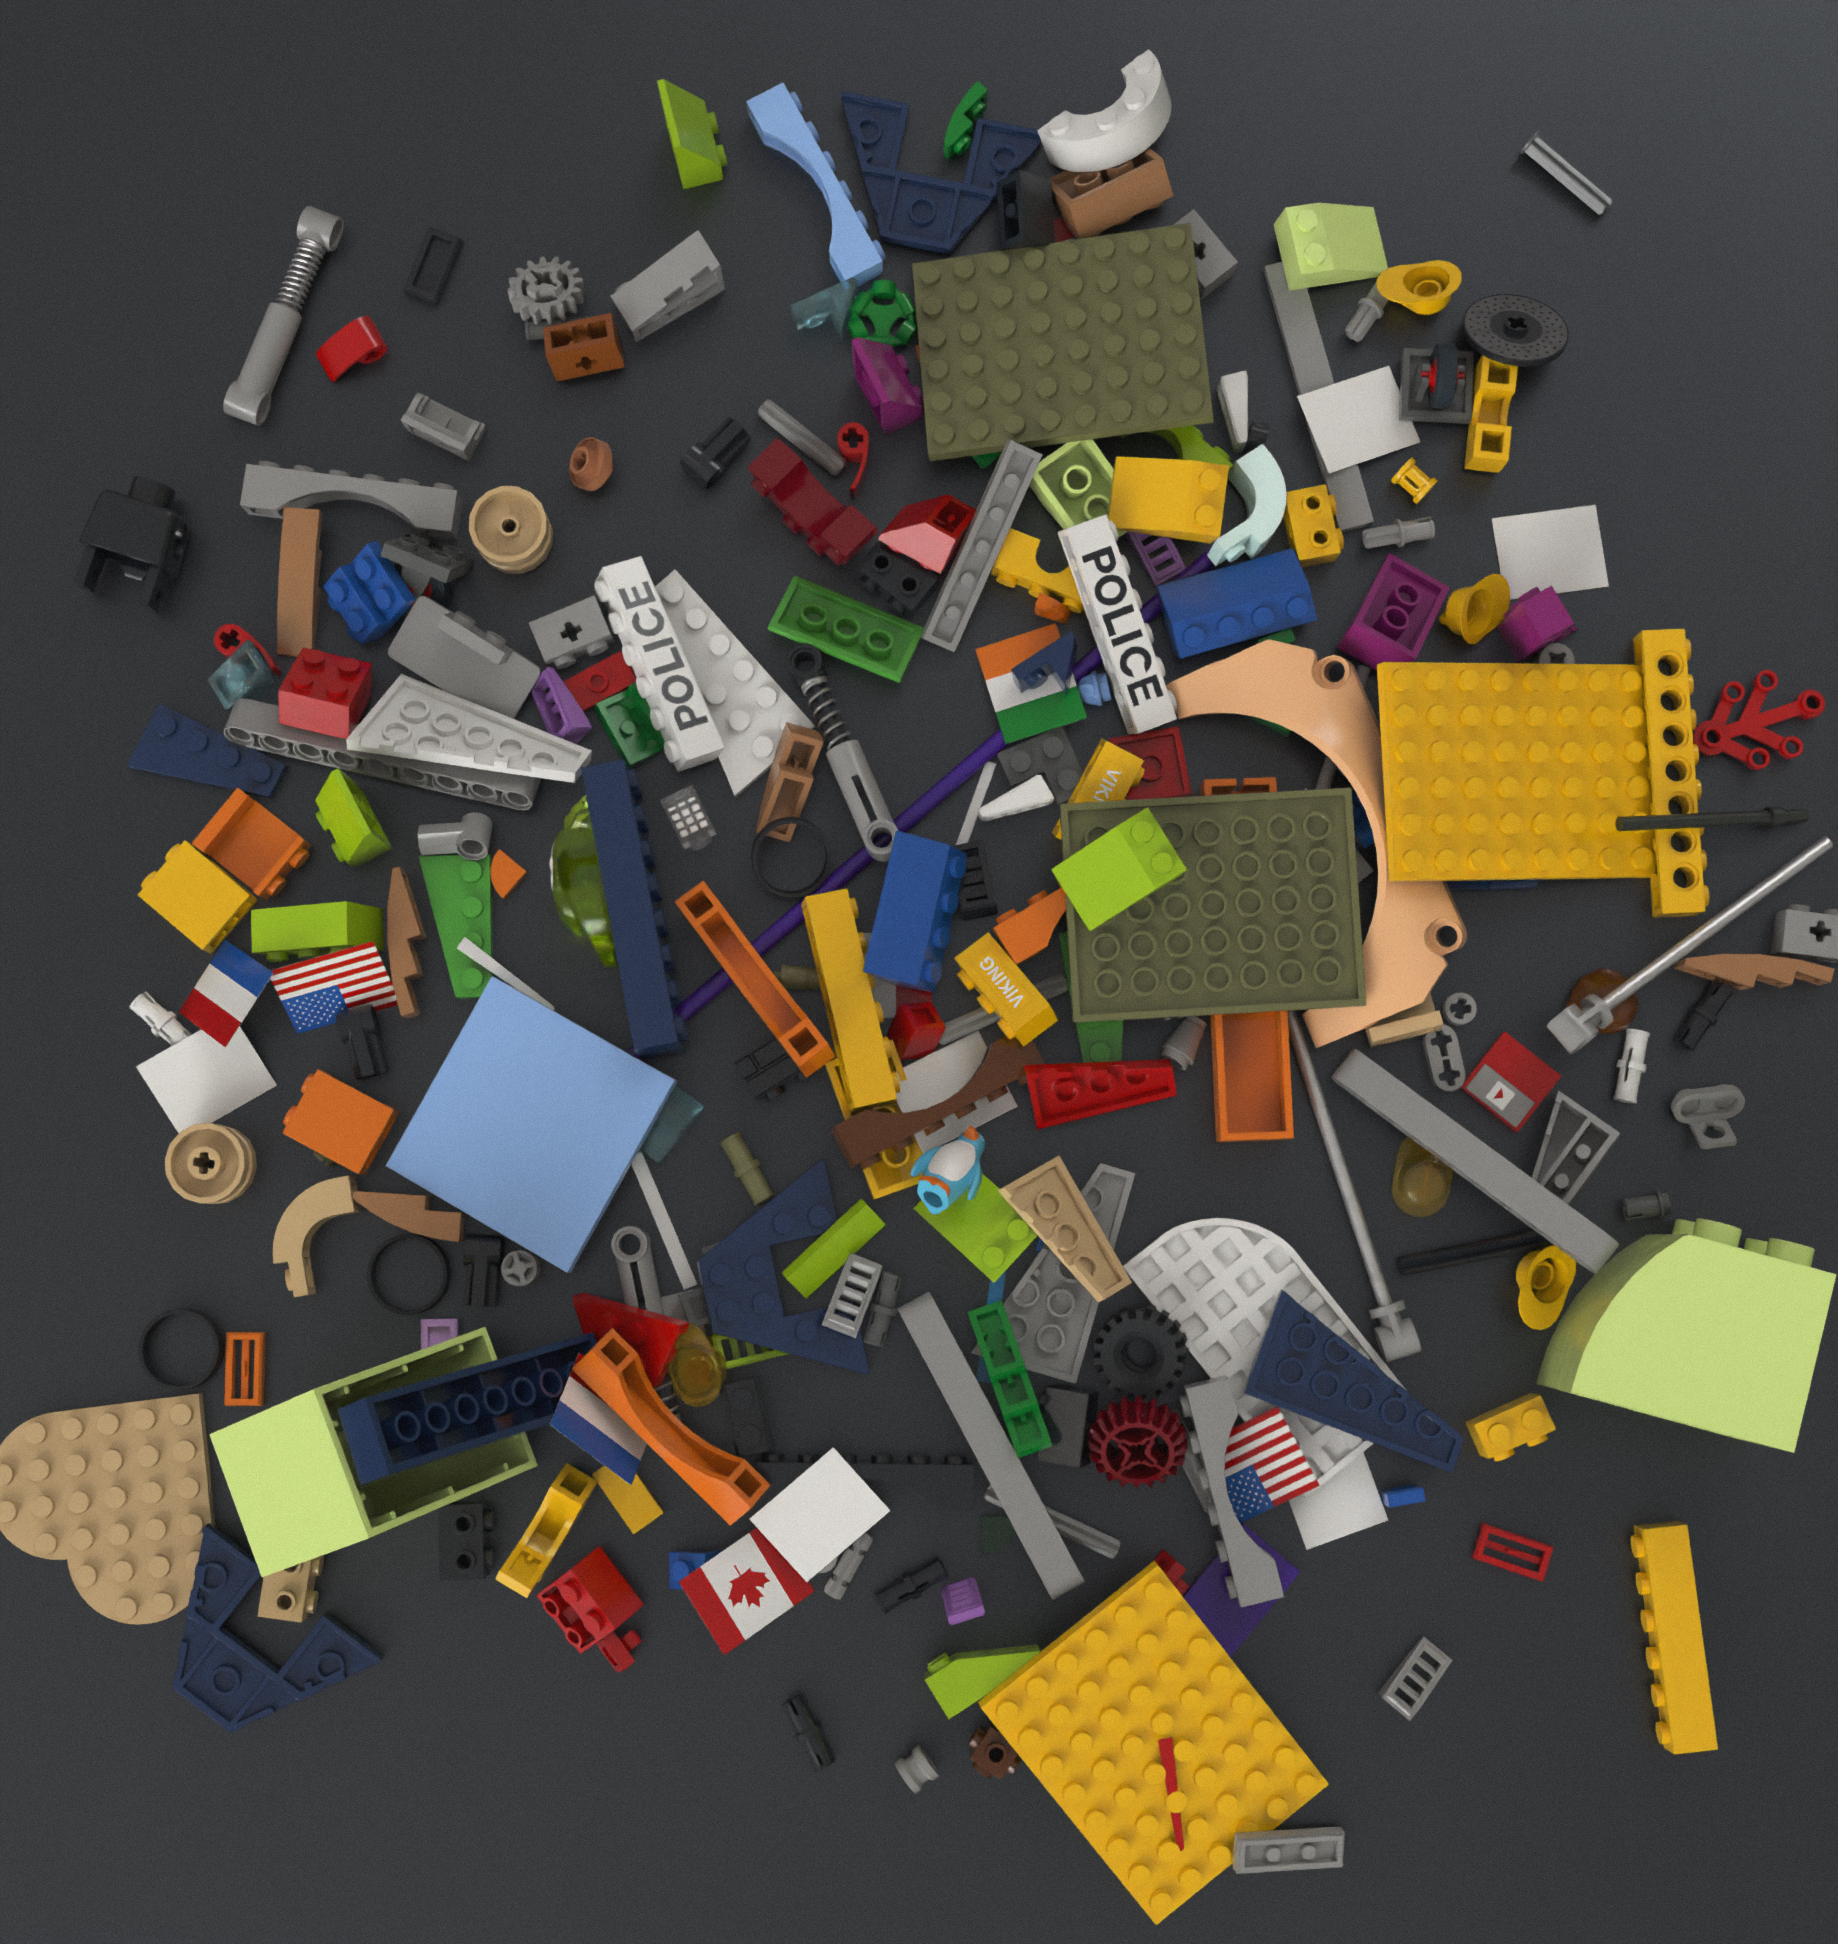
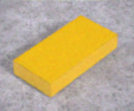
M606 1466L601 1467L592 1474L633 1535L665 1512L637 1472L632 1485L628 1484Z

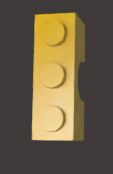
M1482 355L1474 367L1472 420L1468 427L1464 469L1500 473L1508 462L1512 426H1507V416L1510 401L1516 389L1518 366L1503 364Z
M1010 528L991 570V575L996 576V581L1015 588L1016 584L1029 589V594L1038 598L1039 593L1061 601L1072 612L1081 613L1084 607L1069 565L1059 573H1048L1042 570L1036 561L1041 540Z

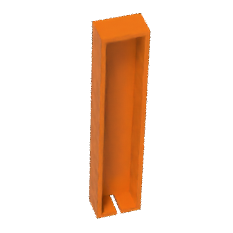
M1276 777L1243 778L1238 785L1239 791L1234 792L1233 790L1237 786L1236 778L1203 780L1199 787L1200 796L1277 792ZM1288 1011L1210 1015L1216 1142L1289 1140L1294 1138Z

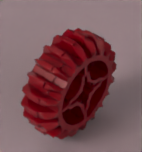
M1138 1395L1135 1402H1129L1124 1396L1121 1400V1405L1110 1401L1107 1411L1100 1409L1097 1414V1420H1092L1088 1437L1089 1456L1091 1462L1096 1463L1098 1473L1106 1472L1108 1482L1118 1478L1121 1488L1127 1482L1133 1483L1136 1490L1141 1483H1146L1152 1488L1154 1480L1165 1484L1167 1474L1176 1476L1178 1466L1183 1465L1185 1453L1188 1449L1186 1428L1184 1423H1180L1178 1413H1170L1167 1403L1157 1407L1154 1397L1148 1403L1143 1402L1140 1395ZM1158 1434L1165 1440L1164 1446L1160 1445L1158 1439L1155 1438ZM1111 1439L1117 1442L1118 1450L1110 1444L1109 1441Z

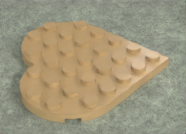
M202 1393L47 1413L24 1422L5 1438L0 1445V1531L12 1544L22 1551L39 1558L50 1560L67 1559L71 1578L82 1598L101 1615L117 1622L136 1625L155 1623L165 1620L188 1607L195 1579V1567L200 1554L203 1528L208 1523L216 1528Z

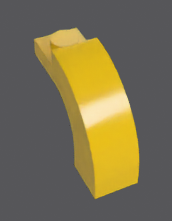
M566 1463L550 1486L524 1535L499 1570L495 1580L528 1598L566 1540L598 1481Z

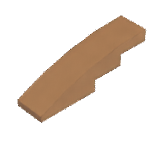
M284 507L278 576V656L297 657L303 647L315 649L321 589L318 587L322 556L319 542L323 515L317 509Z
M396 867L392 869L388 898L387 944L392 983L400 1015L410 1019L421 1015L411 981L424 977L414 942L427 939L407 873L401 867Z
M1717 954L1691 957L1677 961L1674 969L1711 981L1718 980L1720 984L1724 983L1727 986L1742 991L1753 988L1756 980L1778 988L1792 985L1794 978L1820 986L1831 983L1835 971L1834 968L1799 959L1763 954Z

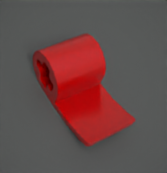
M362 316L351 321L329 338L317 350L316 356L329 379L335 383L357 361L367 364L380 359L388 351V346L371 317Z
M851 422L843 425L838 431L837 444L839 454L847 462L861 463L857 476L850 487V498H856L865 479L868 467L869 436L868 431L863 425ZM857 438L858 447L850 448L849 439Z
M225 624L216 631L214 644L230 661L244 662L258 648L267 660L271 670L277 676H281L282 671L272 655L240 626ZM232 639L235 641H240L237 647L232 645L229 646V643Z

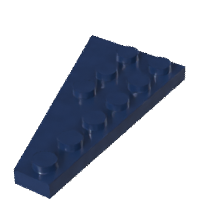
M1280 1289L1243 1393L1453 1473L1465 1438L1383 1373L1382 1370L1319 1321L1317 1317L1292 1299L1290 1295Z

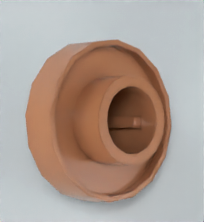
M594 437L585 438L579 442L572 453L569 464L570 479L575 486L587 491H595L610 477L613 471V457L608 443Z

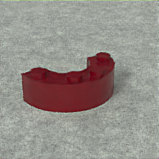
M778 437L747 467L754 477L750 482L752 487L762 497L766 498L768 496L785 515L782 518L783 523L794 534L801 531L808 538L806 540L807 545L818 556L825 553L836 565L840 563L847 564L877 534V528L852 504L846 507L833 497L812 475L803 460Z

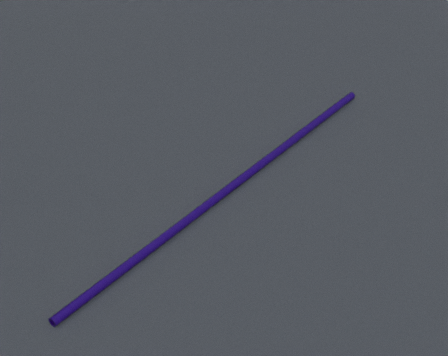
M1212 546L1172 581L1207 572L1214 568L1215 565L1207 556ZM1158 593L1142 605V609H1140L1144 623L1149 624L1162 612ZM1097 645L1074 664L1073 676L1076 685L1079 684L1081 678L1091 674V671H1094L1103 663ZM1001 728L897 816L893 821L898 831L906 833L996 756L997 753L1004 749L1008 744H1005ZM886 833L879 834L874 838L873 845L878 848L887 847L891 843L892 837ZM864 845L832 872L820 887L806 896L840 890L875 859L869 855ZM805 897L750 943L760 957L765 955L804 921L801 903ZM721 968L682 1002V1006L676 1007L677 1014H682L683 1020L685 1019L687 1022L733 982L732 979ZM633 1045L626 1050L629 1054L642 1060L634 1051Z

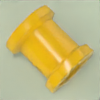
M1411 457L1394 475L1391 482L1394 485L1397 483L1413 496V502L1417 505L1435 486L1438 480L1435 477L1430 479L1415 465L1416 460Z

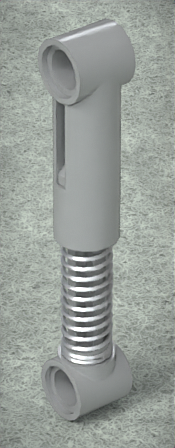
M309 205L302 211L297 225V238L300 239L299 247L296 248L297 253L294 254L295 258L292 259V264L289 265L290 270L287 271L288 275L284 277L285 281L282 282L281 292L277 294L276 303L271 302L268 305L237 381L232 382L226 392L223 404L225 414L257 426H261L266 420L271 407V393L303 319L298 310H302L300 305L305 304L303 298H307L305 293H309L308 287H312L310 283L314 281L312 276H316L315 270H319L317 266L321 264L319 259L324 258L325 252L334 251L340 243L344 230L343 218Z

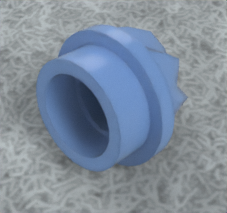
M1091 671V674L1081 678L1078 684V691L1081 700L1086 704L1103 706L1102 702L1112 700L1106 672L1097 674L1096 671Z

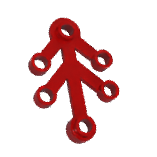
M1763 670L1753 679L1754 688L1739 720L1725 725L1733 704L1742 700L1745 695L1743 685L1737 681H1731L1721 688V699L1711 720L1700 723L1693 731V744H1697L1699 752L1703 755L1714 756L1723 752L1746 763L1747 767L1754 771L1761 770L1769 764L1770 755L1768 751L1760 747L1750 750L1731 740L1732 738L1745 735L1778 751L1783 758L1793 759L1802 753V741L1796 736L1785 738L1764 727L1796 716L1803 720H1811L1823 712L1825 708L1824 697L1816 690H1805L1798 694L1792 703L1758 714L1768 692L1773 690L1778 684V677L1773 671ZM1761 676H1766L1770 679V687H1765L1761 684ZM1728 687L1736 689L1738 694L1736 699L1728 696ZM1808 697L1816 701L1815 709L1807 706L1806 700ZM1707 732L1716 734V743H1711L1707 740ZM1787 742L1795 745L1796 751L1794 754L1786 750ZM1754 753L1761 755L1763 760L1761 765L1753 762L1752 756Z

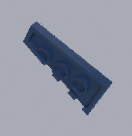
M160 703L126 765L134 770L148 771L234 791L238 787L245 793L272 799L289 768L285 764L252 748L234 744L224 734Z

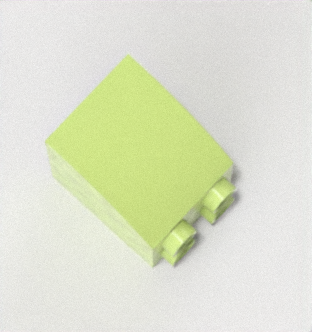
M1696 1218V1222L1675 1219L1672 1234H1651L1639 1238L1609 1260L1580 1290L1559 1321L1550 1340L1536 1384L1743 1441L1794 1453L1837 1274L1811 1267L1815 1252L1814 1248L1775 1238H1769L1768 1242L1746 1238L1744 1249L1738 1248L1742 1232L1740 1228L1701 1218Z
M486 1327L315 1388L209 1434L261 1577L371 1538L538 1466L526 1433L363 1485L360 1483L337 1409L368 1396L497 1360Z

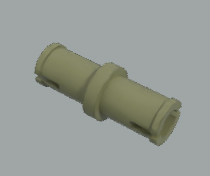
M738 1132L720 1142V1145L725 1150L736 1170L733 1172L736 1179H741L753 1200L754 1206H758L774 1197L775 1194L770 1189L759 1169L762 1166L758 1159L754 1160L741 1137V1133Z

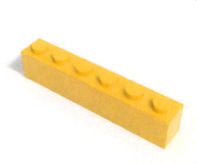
M847 888L806 896L801 903L849 1112L852 1113L892 1104L897 1099L896 1093H900V1084L897 1073L890 1071L888 1058L892 1057L891 1045L887 1036L882 1037L879 1023H883V1012L880 1002H874L871 988H875V978L863 972L865 964L863 954L867 953V945L863 932L858 933L855 919L859 918L856 900L854 897L849 898Z
M1679 1521L1634 1525L1635 1535L1631 1536V1549L1634 1557L1638 1558L1640 1572L1636 1573V1586L1639 1594L1643 1595L1645 1609L1641 1610V1623L1644 1631L1648 1632L1650 1647H1646V1660L1649 1669H1653L1655 1684L1651 1685V1697L1654 1706L1659 1709L1660 1721L1656 1722L1658 1741L1661 1745L1663 1744L1666 1750L1674 1755L1718 1750L1688 1525Z

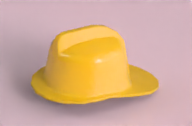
M1441 260L1390 267L1380 273L1377 278V289L1386 299L1402 303L1403 306L1417 314L1429 315L1441 311L1448 305L1452 293L1459 288L1462 282V273L1456 265Z
M1493 573L1483 578L1474 586L1455 590L1448 599L1446 610L1439 616V622L1447 625L1454 634L1463 636V639L1468 644H1476L1504 619L1503 614L1508 611L1510 587L1507 580L1502 575Z
M1555 1245L1528 1253L1522 1258L1516 1269V1281L1520 1289L1518 1299L1519 1313L1523 1322L1532 1329L1543 1330L1550 1327L1557 1320L1576 1273V1261Z

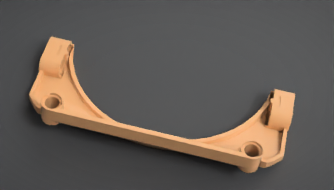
M1268 639L1226 659L1213 662L1167 684L1166 688L1175 697L1177 703V710L1175 712L1179 720L1208 714H1240L1274 722L1296 732L1319 748L1343 772L1356 791L1366 811L1373 832L1378 863V887L1374 914L1366 939L1362 945L1367 1006L1310 1009L1303 1013L1302 1016L1313 1043L1318 1048L1379 1023V1020L1425 1002L1448 966L1443 955L1462 948L1467 940V931L1446 881H1389L1381 730L1352 662L1336 655L1317 661L1318 657L1315 650ZM1341 663L1345 669L1344 676L1340 681L1332 682L1329 677V670L1334 664ZM1445 926H1451L1457 932V941L1452 946H1446L1440 939V932Z

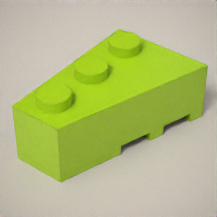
M343 901L251 910L252 953L266 955V961H288V955H298V958L312 959L319 957L320 954L333 953L371 941L374 942L377 951H384L383 909Z

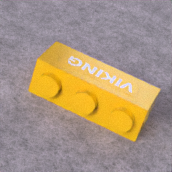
M1101 738L1067 804L1126 800L1124 798L1131 786L1135 788L1144 774L1145 769L1141 767L1144 760ZM1059 818L1052 834L1061 840V823Z
M989 932L954 958L961 969L956 973L958 978L969 991L975 987L980 994L976 999L989 1015L995 1012L1001 1020L997 1024L1009 1040L1015 1036L1024 1047L1058 1021L1050 1004Z

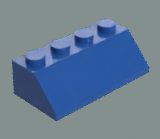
M1293 548L1156 586L1172 654L1178 658L1195 655L1317 620L1310 586Z
M896 831L863 972L898 987L935 993L937 982L942 975L941 964L945 948L950 941V926L953 913L958 906V891L961 878L966 872V853L945 843Z

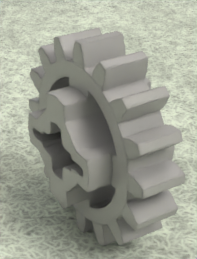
M544 256L540 257L538 264H534L529 260L527 261V269L517 268V277L509 278L510 288L507 289L510 303L514 313L520 312L521 318L524 321L530 317L533 318L536 325L542 319H546L547 323L551 325L555 317L565 321V313L567 311L576 313V304L584 303L582 293H585L583 278H581L580 270L578 268L573 269L569 260L562 265L560 264L559 257L556 256L551 262H546Z

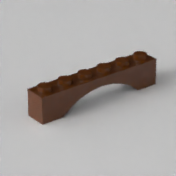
M1004 1036L987 1047L982 1062L970 1081L947 1100L926 1109L907 1113H884L866 1109L837 1124L831 1129V1132L850 1168L852 1169L860 1164L862 1169L865 1170L881 1161L880 1153L892 1147L894 1153L910 1146L914 1143L911 1137L924 1131L926 1136L940 1130L946 1126L943 1120L955 1114L960 1119L977 1110L974 1103L987 1097L989 1103L1008 1093L1006 1086L1017 1080L1020 1086L1026 1084L1024 1065L1045 1064L1033 1040L1023 1047L1015 1036L1011 1040Z

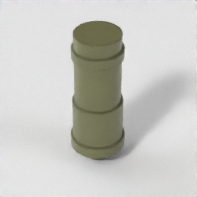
M782 964L781 971H774L775 977L785 989L821 990L816 968Z

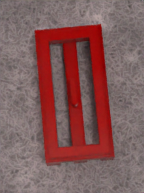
M1481 1522L1479 1528L1481 1531L1476 1538V1547L1472 1551L1471 1558L1541 1582L1544 1581L1553 1546ZM1491 1533L1542 1550V1557L1488 1540V1535ZM1487 1547L1538 1564V1570L1534 1571L1483 1554L1484 1548Z

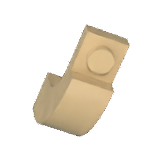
M356 1176L337 1177L309 1187L299 1194L283 1213L274 1235L273 1264L288 1262L289 1269L285 1270V1281L288 1290L293 1291L294 1297L316 1294L310 1247L317 1230L334 1217L362 1212L361 1205L353 1199V1191H358Z

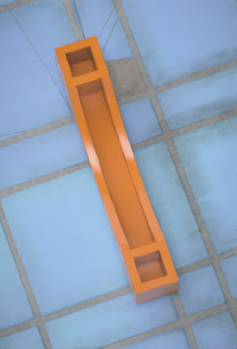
M704 881L674 901L682 915L806 1078L835 1057L830 1045L765 964Z
M1060 884V888L1049 895L1046 890H1043L1028 899L1029 907L1019 913L1013 908L996 918L998 925L993 928V932L1004 951L1017 966L1046 950L1054 928L1066 912L1065 892Z
M613 1328L572 1368L729 1525H732L749 1511L770 1487V1484L744 1458L729 1454L709 1444L677 1419L652 1387L643 1369L639 1354Z

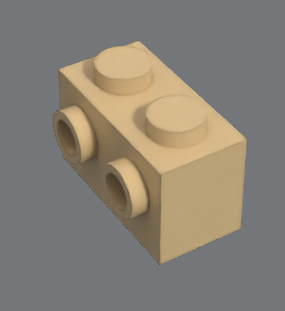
M324 1555L263 1577L257 1617L303 1622L310 1617V1613L314 1614L319 1597L318 1591H314L316 1576H320L322 1573Z

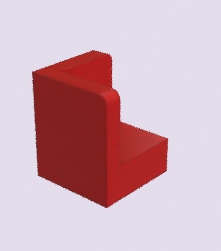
M932 1002L900 1004L889 1027L887 1036L889 1040L893 1039L900 1060L924 1058L934 1053L946 1027Z

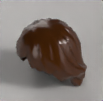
M1600 967L1589 974L1583 975L1578 980L1577 986L1571 990L1572 994L1569 996L1570 1000L1566 1003V1006L1569 1007L1575 1003L1582 1009L1581 1000L1587 995L1595 994L1602 999L1627 981V978L1620 971L1617 972ZM1635 993L1610 1010L1613 1022L1605 1029L1596 1027L1600 1034L1618 1033L1628 1028L1638 1011L1639 1002Z

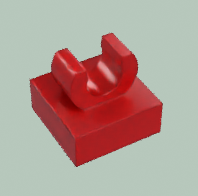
M1163 1549L1156 1557L1155 1562L1183 1596L1190 1587L1181 1578L1187 1569Z
M634 1629L628 1631L621 1638H618L614 1631L598 1641L596 1645L618 1673L624 1671L635 1662L629 1651L642 1642Z

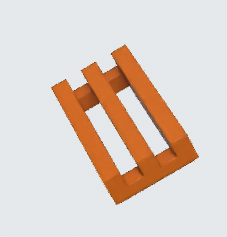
M226 1332L224 1406L264 1405L266 1332ZM237 1340H242L240 1398H235ZM251 1340H255L253 1398H250Z

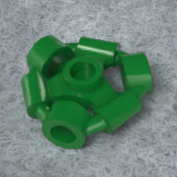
M890 280L874 281L873 286L869 290L860 292L849 309L852 314L850 321L847 322V327L853 339L859 337L891 345L893 348L903 344L908 346L918 331L915 319L916 308L909 295L902 293L896 287V283ZM873 298L882 301L895 299V301L891 305H879L874 303ZM861 317H867L873 324L875 329L873 335H868L860 319ZM900 318L906 319L898 330L896 338L893 337L890 333L893 325Z

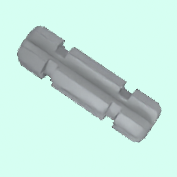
M865 1532L850 1547L845 1549L833 1571L834 1577L829 1578L824 1588V1592L837 1600L842 1598L847 1589L846 1583L851 1582L864 1558L863 1552H867L873 1542V1537L869 1533Z

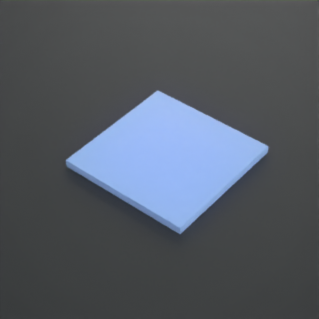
M492 976L388 1160L386 1167L561 1270L571 1273L674 1089L677 1080Z

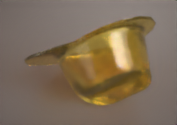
M1407 1137L1401 1143L1397 1153L1392 1181V1195L1396 1204L1405 1213L1415 1217H1426L1438 1212L1445 1205L1448 1198L1453 1169L1414 1140Z
M689 1322L687 1332L681 1334L677 1340L675 1348L678 1351L673 1361L668 1364L667 1370L678 1396L686 1404L694 1407L707 1406L716 1399L721 1385L726 1378V1360L717 1348L711 1346L704 1332L695 1324Z

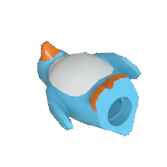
M969 1126L965 1132L961 1133L958 1139L924 1152L917 1159L911 1170V1176L913 1177L923 1173L918 1183L917 1193L928 1210L934 1215L947 1209L968 1189L967 1199L973 1200L982 1182L980 1160L985 1150L986 1141L972 1126Z

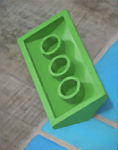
M795 575L768 625L769 631L801 644L813 645L821 652L900 683L911 664L924 627Z

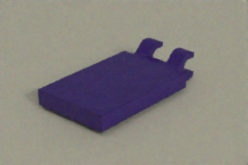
M1241 1523L1244 1531L1252 1540L1274 1558L1284 1593L1300 1571L1249 1527ZM1217 1552L1184 1593L1183 1598L1231 1658L1278 1599L1241 1608L1236 1598H1229L1224 1577L1231 1576L1227 1561L1221 1563Z

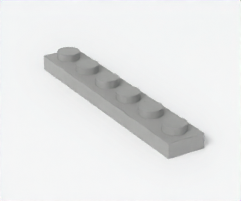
M1007 439L920 637L955 652L1043 454Z

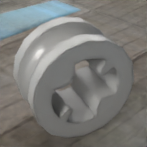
M1461 992L1447 997L1443 1001L1441 1011L1444 1019L1449 1024L1460 1026L1470 1022L1475 1017L1477 1006L1469 994ZM1458 999L1464 1002L1462 1006L1467 1005L1468 1012L1462 1014L1460 1019L1454 1017L1456 1012L1451 1013L1450 1006L1456 1004Z

